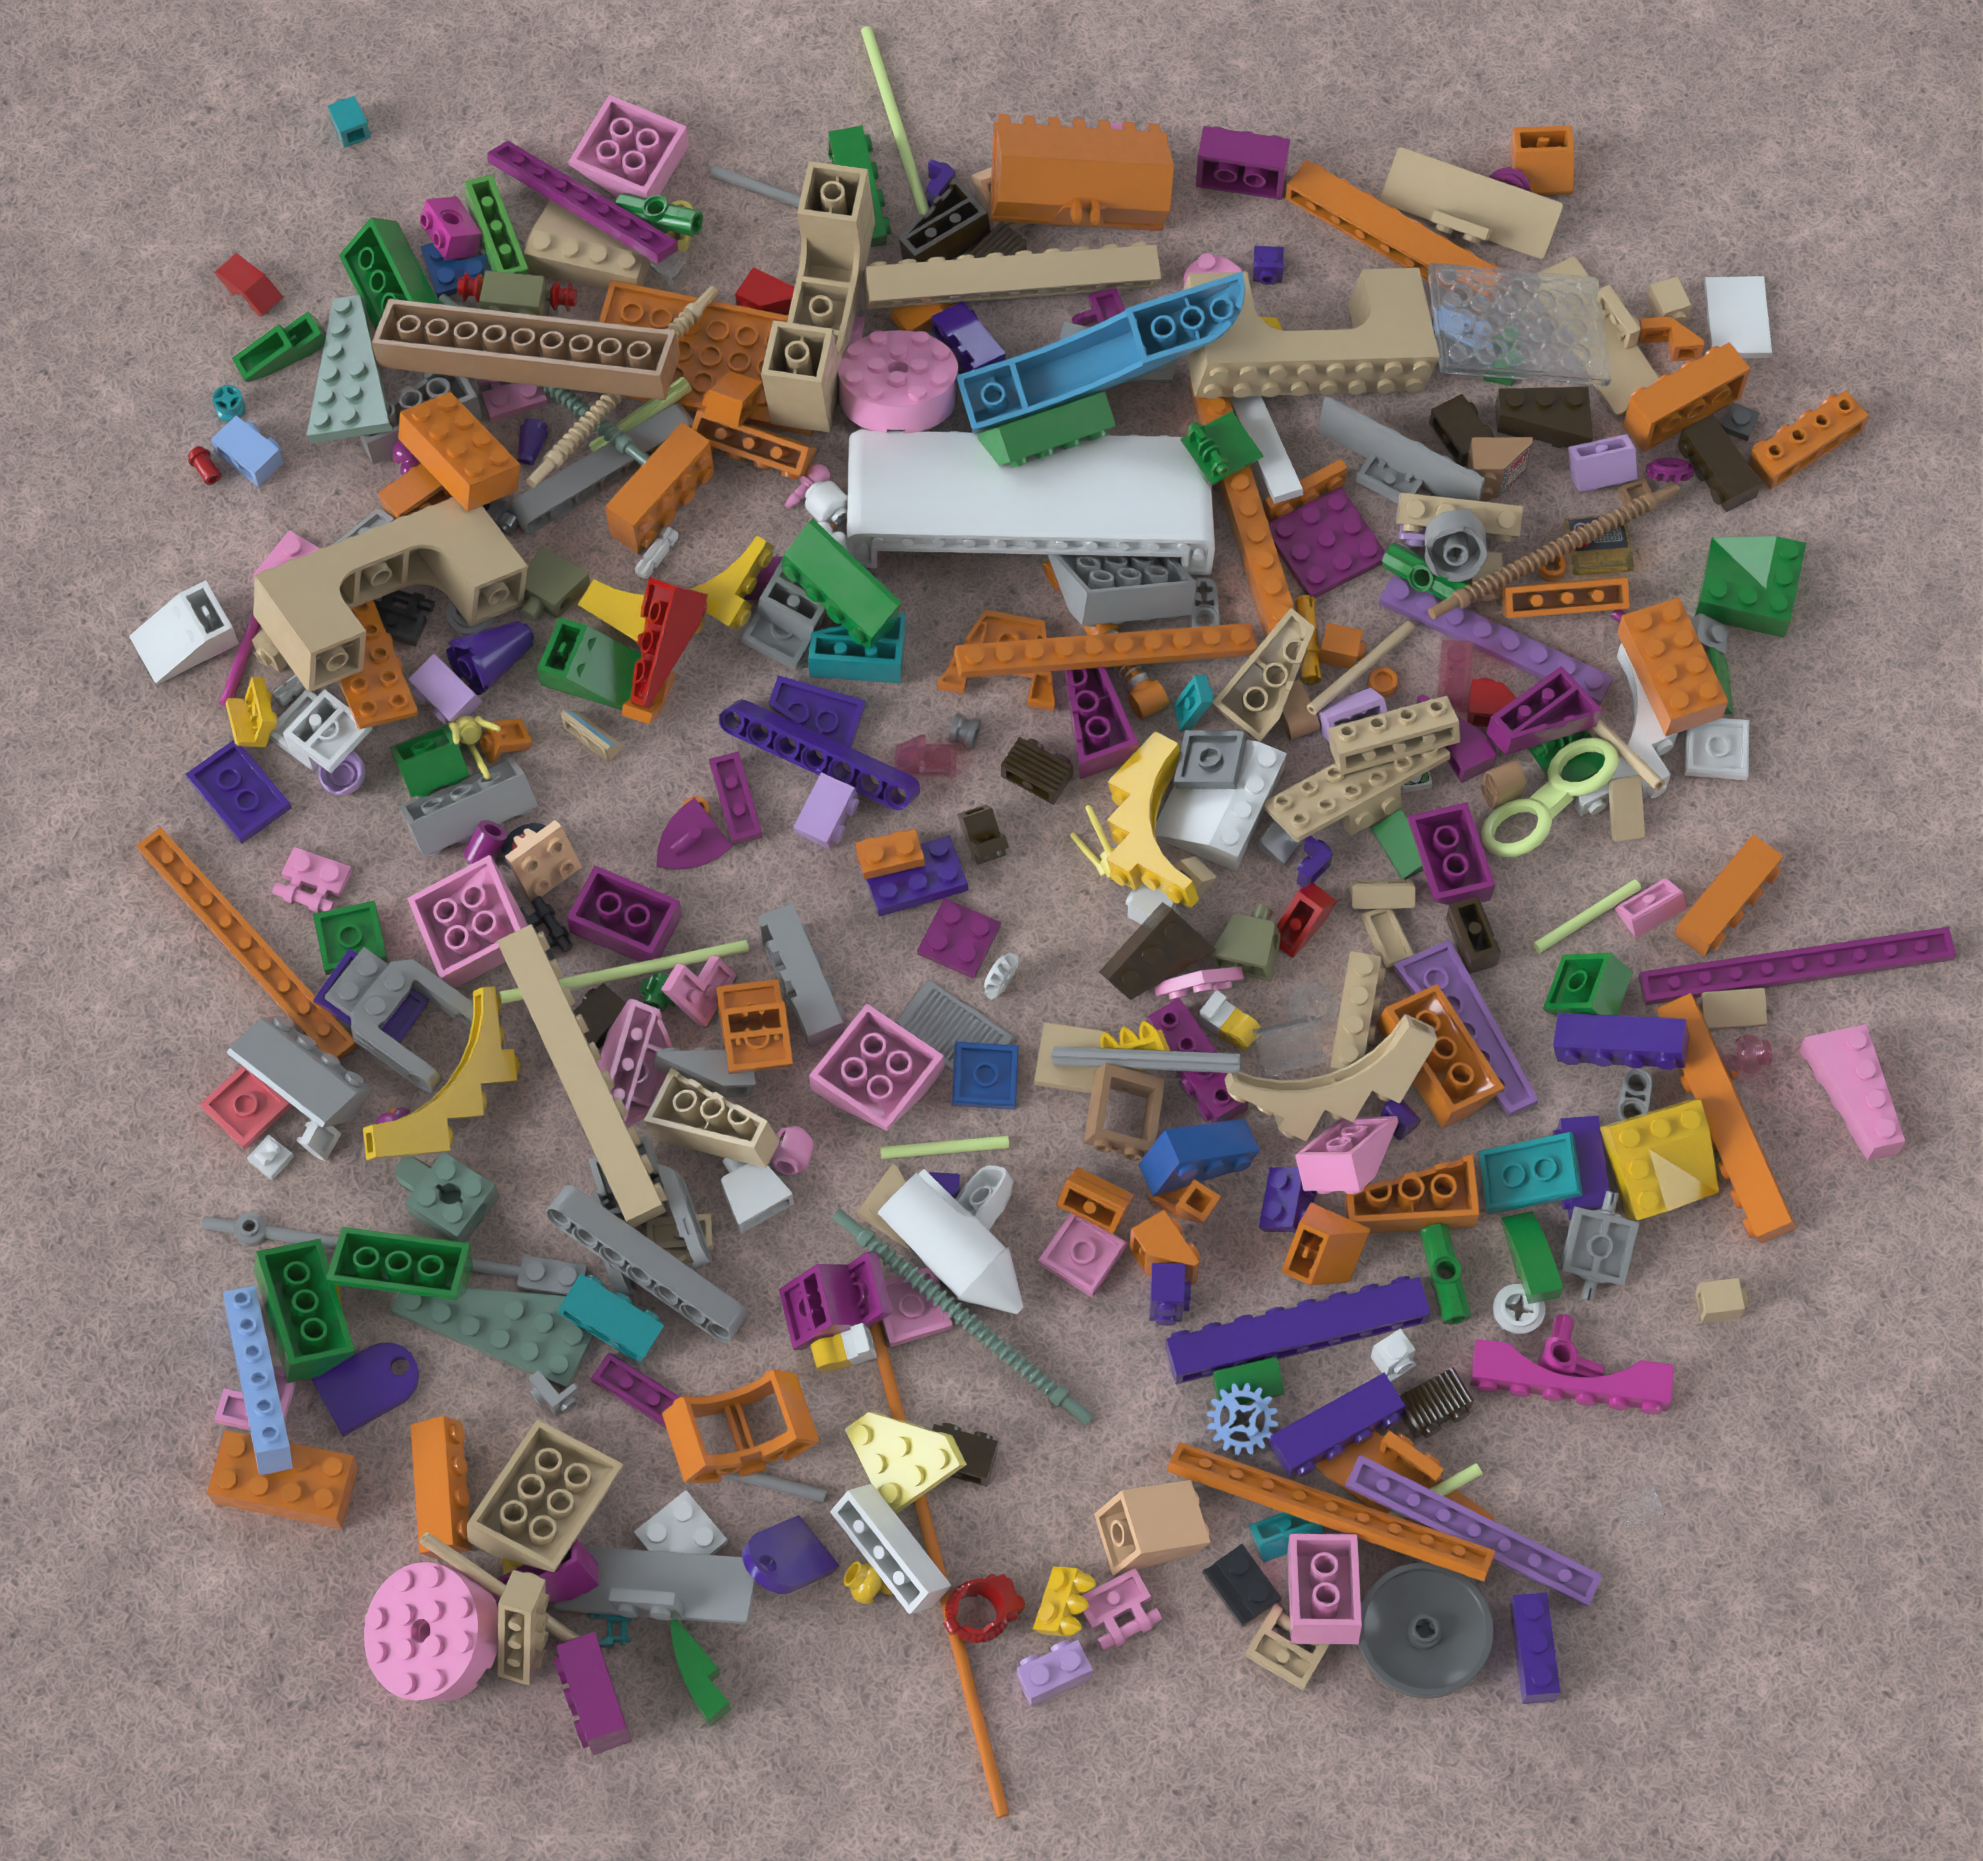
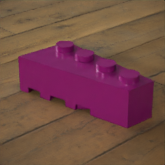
M1105 667L1064 670L1080 779L1125 764L1138 750V741Z

